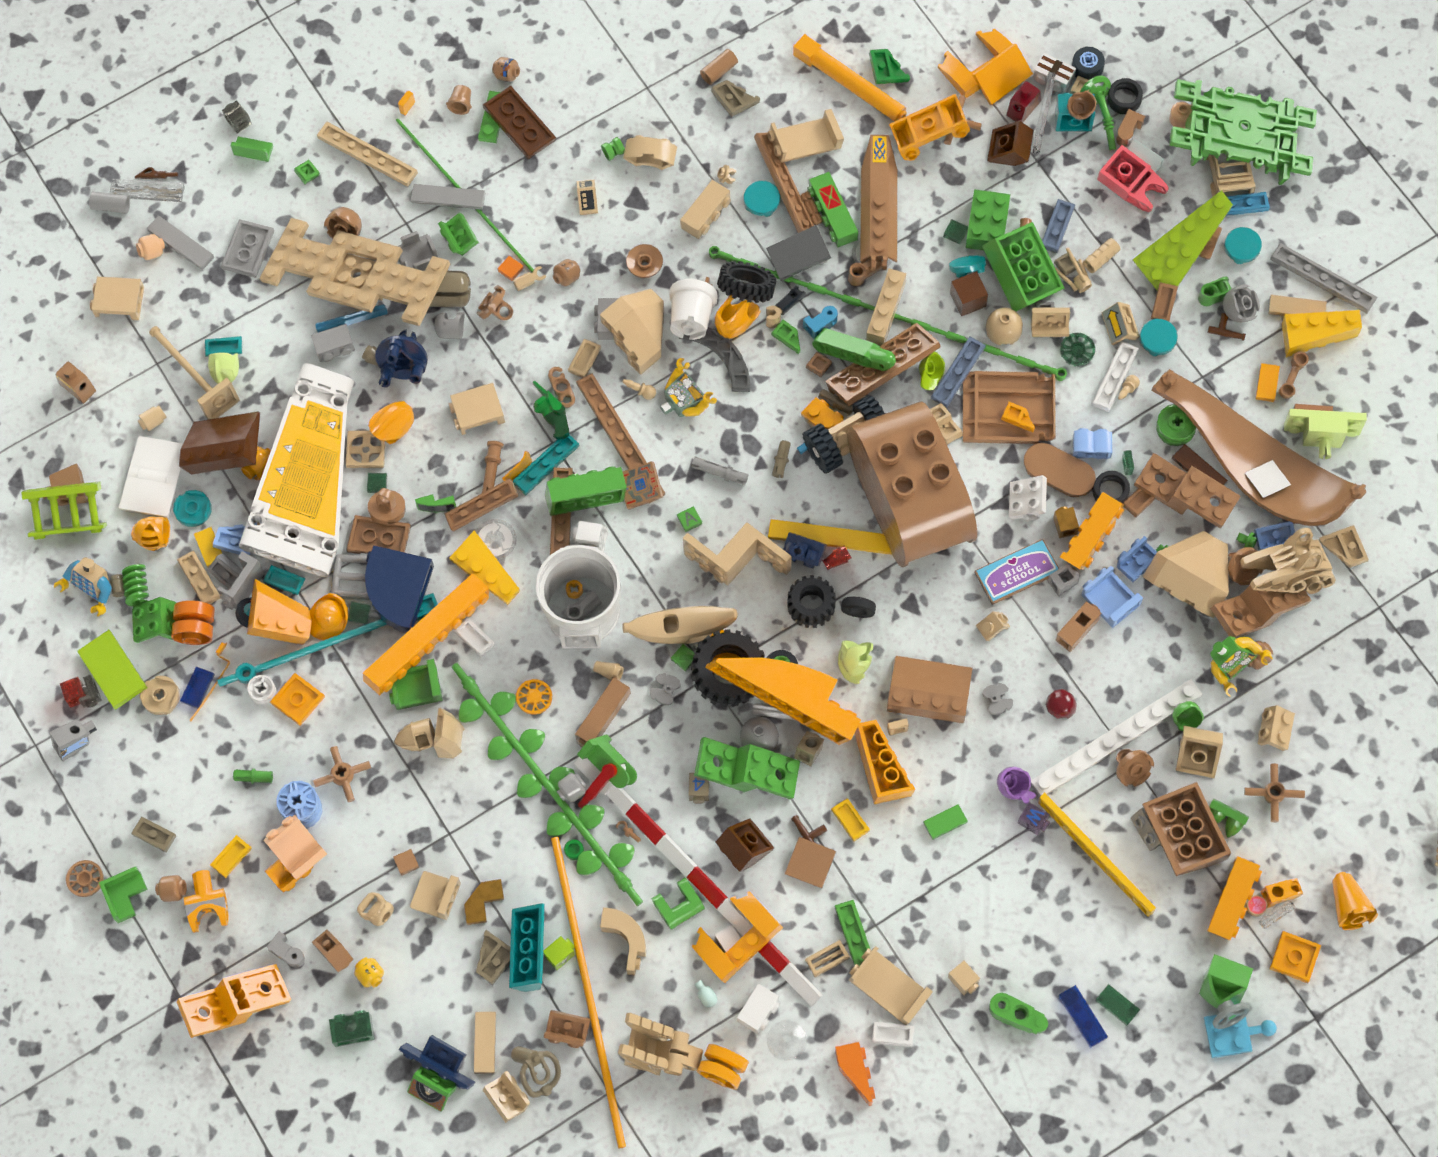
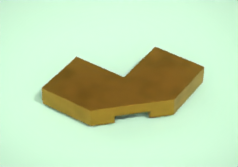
M501 879L481 882L466 901L464 907L467 925L487 922L485 903L504 900Z

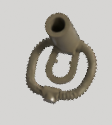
M521 1046L515 1047L511 1052V1057L513 1061L523 1064L520 1069V1080L527 1094L532 1098L542 1095L549 1096L552 1093V1088L557 1085L561 1077V1067L556 1056L549 1051H536ZM544 1057L550 1058L555 1067V1076L550 1083L547 1082L551 1073ZM540 1063L546 1072L543 1080L537 1079V1072L534 1070V1067ZM527 1068H529L532 1080L536 1084L543 1085L547 1083L539 1091H532L527 1083L525 1076Z

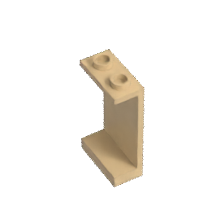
M832 109L825 110L822 119L777 129L775 123H771L770 129L767 132L769 141L774 145L775 156L779 157L781 163L841 149L844 141Z
M875 946L872 950L868 948L861 957L864 961L860 966L856 964L849 972L852 975L849 981L901 1023L908 1025L933 991L928 987H921L877 952L878 947Z

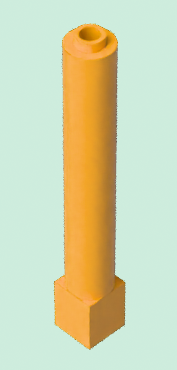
M806 34L793 46V55L809 67L811 65L815 66L894 122L906 117L905 106L821 49L819 43Z

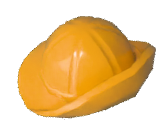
M329 593L324 595L314 603L309 611L311 616L310 634L319 640H326L341 634L347 625L348 607L345 600L336 594Z

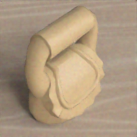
M375 892L368 893L357 907L360 917L369 920L375 926H381L386 923L394 910L390 902ZM376 897L377 901L372 906V908L368 910V913H363L365 909L369 906V904L373 901V899Z

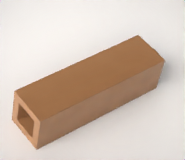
M615 678L612 679L575 733L577 744L583 747L588 740L604 734L631 694L629 686Z

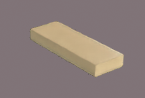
M1271 295L1268 314L1285 316V314L1326 312L1327 301Z
M194 550L177 559L201 602L212 604L221 599Z
M475 1012L474 1074L495 1073L496 1012Z

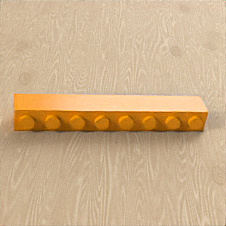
M472 573L363 672V681L379 696L383 692H388L396 680H401L407 674V670L412 666L418 665L421 658L425 654H430L439 641H444L452 629H457L464 618L470 617L480 604L486 603L489 599V587Z

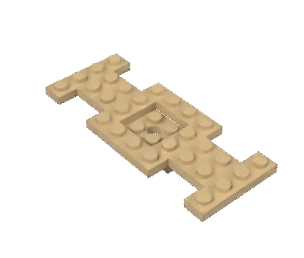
M294 218L290 219L259 278L263 283L278 286L285 271L312 278L306 290L308 295L372 313L377 301H382L383 298L405 304L407 307L401 317L403 322L420 326L450 266L449 260L432 256L425 271L397 264L403 252L401 247L339 230L336 232L331 244L326 245L304 239L303 236L309 227L308 223ZM361 272L360 276L353 278L355 273Z

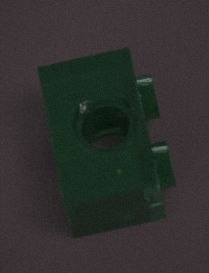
M365 1010L355 1011L354 1015L349 1016L338 1014L334 1016V1019H329L332 1044L335 1047L375 1040L372 1016ZM355 1023L357 1025L356 1029L348 1032V1025Z

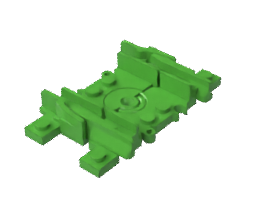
M1177 79L1175 82L1174 98L1191 102L1192 112L1185 122V129L1172 127L1169 146L1191 150V166L1199 162L1202 157L1204 161H1206L1209 155H1214L1218 159L1220 153H1224L1226 161L1230 159L1247 163L1254 161L1253 166L1256 169L1261 168L1264 164L1265 174H1268L1269 171L1277 173V169H1279L1278 185H1282L1290 178V172L1307 176L1312 174L1313 157L1296 153L1297 133L1294 132H1296L1298 126L1311 129L1316 126V109L1298 105L1294 107V100L1290 98H1284L1280 102L1269 97L1267 102H1263L1261 94L1258 96L1239 92L1234 94L1232 87H1227L1225 91L1221 88L1212 87L1208 92L1203 93L1202 96V80H1196L1194 83Z

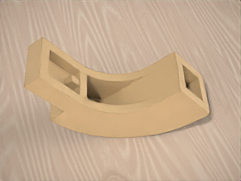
M603 907L600 925L601 932L615 933L625 938L629 944L627 975H635L636 970H640L641 958H638V956L646 957V944L643 932L638 923L628 914L617 909Z

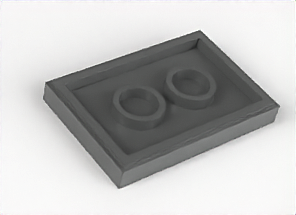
M817 225L766 248L781 281L831 259Z

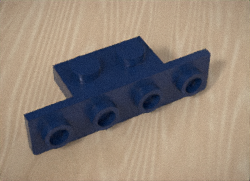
M434 1035L429 1037L423 1051L409 1043H405L399 1048V1051L406 1058L414 1059L420 1062L423 1068L432 1069L437 1072L439 1077L455 1082V1085L460 1089L468 1090L475 1084V1081L459 1073L467 1054Z

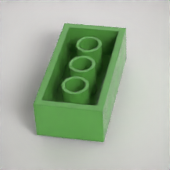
M611 466L602 471L591 470L582 475L571 474L567 478L560 479L555 477L547 481L545 499L550 516L624 502L627 487L622 468Z

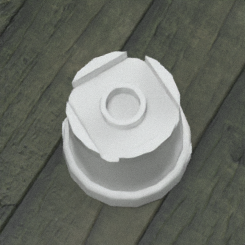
M683 279L673 283L669 293L670 301L672 302L671 332L680 338H683L684 334L690 335V340L704 337L712 309L717 304L718 295L716 289L707 282L697 279Z

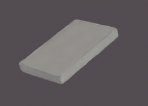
M239 219L221 268L256 278L274 234V228Z

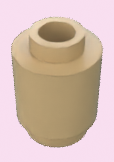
M159 405L157 407L153 406L139 415L138 423L143 430L147 429L150 431L163 423V420L167 417Z

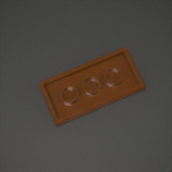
M511 85L483 104L484 110L527 159H530L556 141V136Z

